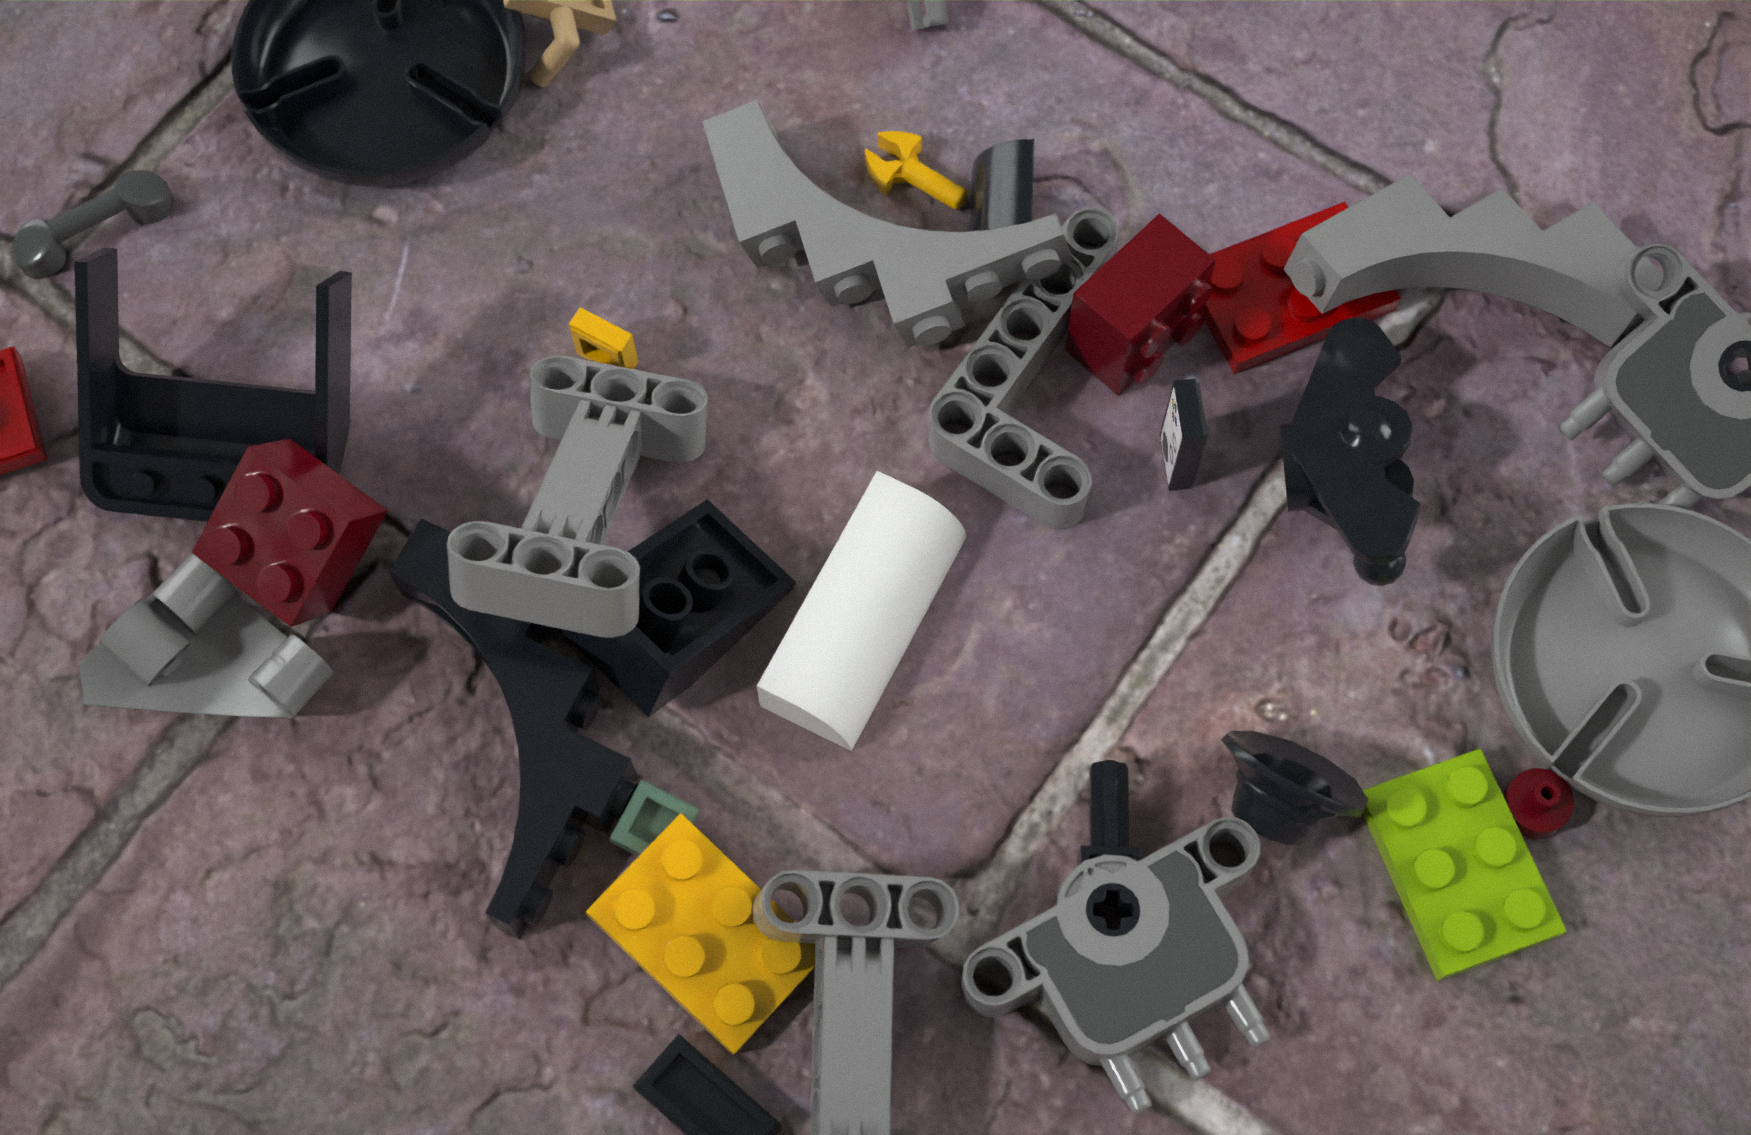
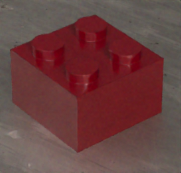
M1159 213L1074 292L1065 351L1117 396L1123 393L1134 381L1138 385L1144 384L1159 369L1164 360L1162 355L1175 342L1180 346L1185 345L1202 327L1205 317L1201 314L1204 304L1213 292V288L1209 284L1216 260Z
M290 438L248 446L191 553L287 625L293 627L332 612L388 510Z

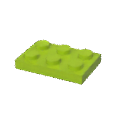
M1481 748L1363 790L1368 798V802L1362 814L1437 982L1560 938L1567 932Z

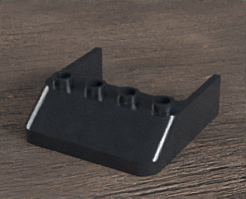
M105 247L74 261L80 484L85 496L92 504L110 512L208 522L247 447L288 438L340 475L350 429L352 272L338 271L316 285L315 391L137 373L129 370L124 366L119 355L117 249Z

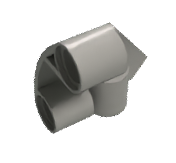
M191 554L145 601L139 599L129 607L103 634L99 640L100 643L79 663L84 705L160 712L278 719L293 718L335 674L331 667L307 644L293 634L286 637L236 594L233 586L222 575L194 554Z

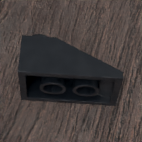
M707 499L628 551L636 558L640 566L639 619L633 630L625 635L614 638L598 637L559 629V631L647 717H650L691 687L789 594L796 582Z

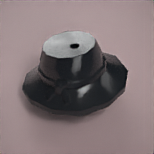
M1230 731L1221 739L1232 753L1239 768L1236 774L1238 781L1231 811L1236 818L1249 823L1256 833L1269 840L1285 845H1300L1315 831L1319 824L1325 823L1328 819L1337 818L1338 816L1360 818L1368 802V798L1356 779L1327 758L1291 740L1256 731Z

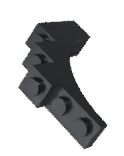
M421 518L389 570V574L401 595L428 609L452 627L477 652L495 676L511 713L518 745L520 768L519 812L512 848L501 881L485 913L497 929L520 939L527 925L536 926L546 913L553 895V891L548 887L560 865L564 867L570 866L579 853L585 837V831L581 830L583 823L607 834L615 818L620 819L638 786L635 783L638 777L631 758L576 733L578 728L586 730L592 724L602 702V695L599 694L600 687L593 668L541 644L543 641L550 642L558 633L559 628L481 613L459 606L451 596L449 584L447 541L451 532Z

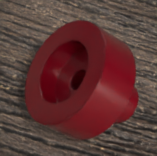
M1534 768L1521 772L1503 792V796L1521 835L1527 838L1544 839L1554 835L1569 821L1574 810V798L1569 785L1556 773L1546 769Z

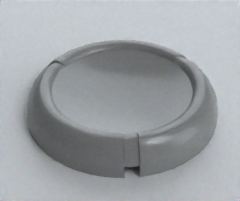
M1628 503L1602 507L1595 519L1584 521L1581 514L1557 525L1539 538L1526 551L1508 578L1496 607L1491 631V663L1496 689L1507 717L1526 747L1547 769H1552L1558 776L1566 780L1567 784L1573 789L1593 800L1635 814L1656 817L1701 815L1730 807L1750 798L1751 540L1737 530L1711 517L1675 506L1653 503Z

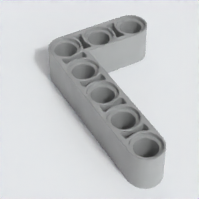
M1084 207L1076 210L1061 226L1074 261L1061 265L1057 272L1046 278L1038 280L1027 278L1019 283L934 398L929 408L928 446L936 459L1037 522L1052 529H1068L1083 519L1087 510L1092 485L1091 472L1087 464L1079 457L1009 416L1008 413L1068 332L1074 292L1116 253L1119 236L1118 225L1112 215L1097 207ZM1091 242L1100 248L1088 250L1080 247L1078 244ZM1059 286L1065 288L1068 293L1055 295L1046 291L1045 288ZM1028 331L1033 333L1036 338L1019 340L1014 338L1011 333ZM983 376H994L1001 379L1004 383L996 387H987L980 384L977 379ZM950 422H961L970 429L962 434H952L946 432L942 427ZM1002 453H1012L1022 459L1023 462L1016 466H1004L999 464L994 458ZM1053 485H1065L1070 487L1076 495L1068 499H1059L1053 497L1046 489Z

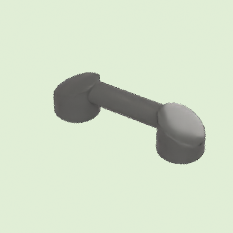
M133 170L123 173L116 179L113 189L48 222L41 219H33L23 224L12 242L13 259L21 271L28 277L34 279L51 277L63 267L66 260V251L61 242L124 210H127L130 217L139 223L152 224L159 222L171 212L174 205L173 194L167 183L160 176L152 172Z

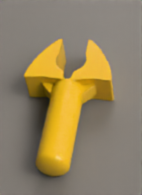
M900 131L877 133L878 147L889 154L896 155L900 161L882 160L875 153L865 149V166L868 174L878 190L885 196L888 195L895 183L908 182L954 210H959L966 203L968 198L967 189L919 162L917 155L922 151L921 136Z

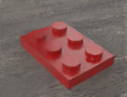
M1345 201L1209 254L1216 260L1209 284L1213 288V292L1203 306L1202 316L1205 317V322L1234 375L1325 339L1333 325L1349 318L1373 320L1397 310L1401 297L1397 290H1391L1346 302L1322 314L1307 296L1301 294L1295 288L1291 278L1283 270L1301 234L1347 209L1348 206Z

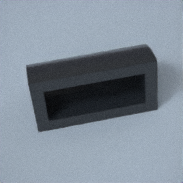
M1034 139L1012 140L994 145L983 151L975 159L972 166L970 231L993 230L1032 221Z

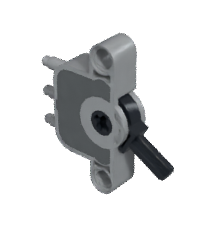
M1654 243L1634 248L1624 254L1617 263L1614 273L1615 283L1621 295L1645 320L1605 355L1597 366L1594 377L1595 391L1570 412V416L1560 424L1559 430L1567 439L1574 440L1583 431H1588L1609 412L1634 439L1633 442L1613 458V462L1603 471L1602 476L1610 485L1617 486L1626 477H1631L1650 459H1653L1677 485L1658 504L1689 510L1703 497L1714 499L1734 497L1751 485V313L1737 314L1680 252L1670 245ZM1645 256L1653 257L1659 261L1663 268V281L1654 291L1646 290L1640 286L1636 279L1635 271L1637 264ZM1735 357L1747 359L1748 369L1739 372L1738 376L1727 375L1725 364L1733 362Z
M1116 760L1092 763L1089 768V846L1080 847L1078 866L1067 875L1057 895L1054 907L978 947L968 956L963 967L961 994L964 1003L973 1013L981 1017L998 1018L1039 998L1066 1047L1076 1058L1087 1064L1103 1066L1120 1098L1127 1102L1134 1114H1139L1151 1107V1100L1144 1090V1082L1129 1057L1165 1037L1180 1065L1186 1068L1191 1078L1195 1081L1202 1079L1211 1073V1067L1204 1057L1203 1048L1188 1024L1215 1010L1222 1004L1225 1006L1239 1032L1246 1036L1250 1045L1255 1048L1270 1040V1034L1263 1024V1017L1242 984V980L1248 970L1249 952L1241 933L1219 899L1243 884L1260 856V841L1256 831L1249 823L1239 818L1222 817L1211 821L1142 859V847H1130L1129 769L1127 765L1116 762ZM1217 842H1226L1233 845L1240 853L1242 864L1233 868L1218 864L1212 858L1209 846ZM1102 906L1114 907L1115 917L1121 919L1117 930L1106 929L1105 918L1099 916ZM983 968H998L1009 977L1011 987L1003 995L996 997L987 996L981 993L975 986L973 981L975 974Z

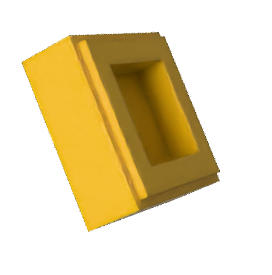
M581 307L578 309L569 322L577 355L589 361L635 369L639 360L633 334Z

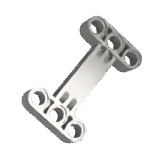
M554 355L545 357L537 361L530 370L531 423L533 428L541 435L561 440L560 445L521 528L491 522L473 521L458 526L450 533L447 541L450 593L453 600L459 606L472 611L598 637L614 638L622 636L633 630L638 623L640 566L636 558L629 552L605 546L603 543L640 456L668 462L684 463L695 460L705 451L708 395L699 384L686 379L569 356Z
M789 870L782 871L771 877L755 897L752 908L753 919L762 934L769 939L780 942L816 944L810 1135H890L894 947H927L952 930L958 920L959 903L952 888L942 880L918 876ZM779 890H787L797 895L803 904L804 912L801 921L788 923L776 917L771 908L770 900L772 893ZM852 893L865 899L871 914L869 923L866 926L851 925L844 919L839 906L843 894ZM921 897L932 903L937 915L936 925L933 929H922L912 922L908 914L910 898Z

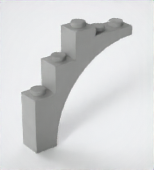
M758 100L702 121L738 241L755 266L759 267L764 264L785 262L792 258L797 251L805 249L815 283L831 307L841 303L854 304L868 298L874 290L882 288L893 323L908 348L917 344L926 346L939 343L949 337L952 331L964 327L965 323L959 308L960 304L968 301L982 302L998 295L1004 287L1027 278L1031 280L1046 278L1057 272L1061 265L1074 261L1056 213L1024 224L993 230L947 232L928 231L896 225L868 216L841 203L820 189L791 161L783 151L775 128Z

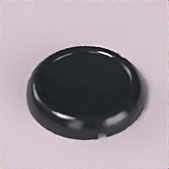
M249 0L238 22L233 39L231 54L232 76L237 96L246 107L245 113L251 124L269 146L293 165L324 179L347 185L364 187L401 185L422 180L453 167L479 149L488 140L493 130L501 125L514 104L522 84L526 60V38L521 12L505 8L503 0Z

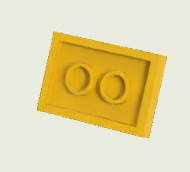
M681 813L585 912L597 926L732 1055L740 1049L815 967V943L780 942L769 939L759 931L754 923L752 908L754 899L761 889ZM772 899L770 900L772 911L776 917L784 922H795Z

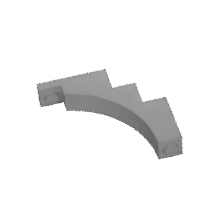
M1411 174L1302 233L1283 269L1291 278L1295 288L1301 294L1307 296L1322 314L1346 302L1374 293L1402 288L1444 287L1490 293L1526 303L1579 327L1610 348L1622 341L1645 320L1621 295L1616 286L1614 276L1617 263L1622 256L1637 247L1594 202L1544 231L1534 223L1503 188L1449 217ZM1643 257L1637 264L1635 272L1640 286L1649 291L1656 290L1662 283L1664 276L1646 257Z

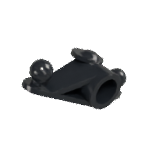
M1349 318L1333 325L1328 332L1292 423L1280 424L1288 512L1305 511L1336 529L1354 554L1353 564L1360 579L1370 585L1385 586L1394 583L1403 574L1406 566V555L1404 552L1409 546L1421 512V503L1412 498L1414 479L1411 471L1399 459L1411 444L1412 423L1407 411L1399 404L1384 397L1375 396L1374 391L1386 377L1401 365L1400 354L1375 322L1365 318Z

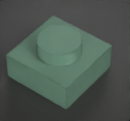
M641 779L609 842L639 856L680 813L694 824L700 809Z

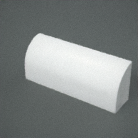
M876 471L757 684L760 707L852 751L966 539V532L960 521L948 509L925 493Z

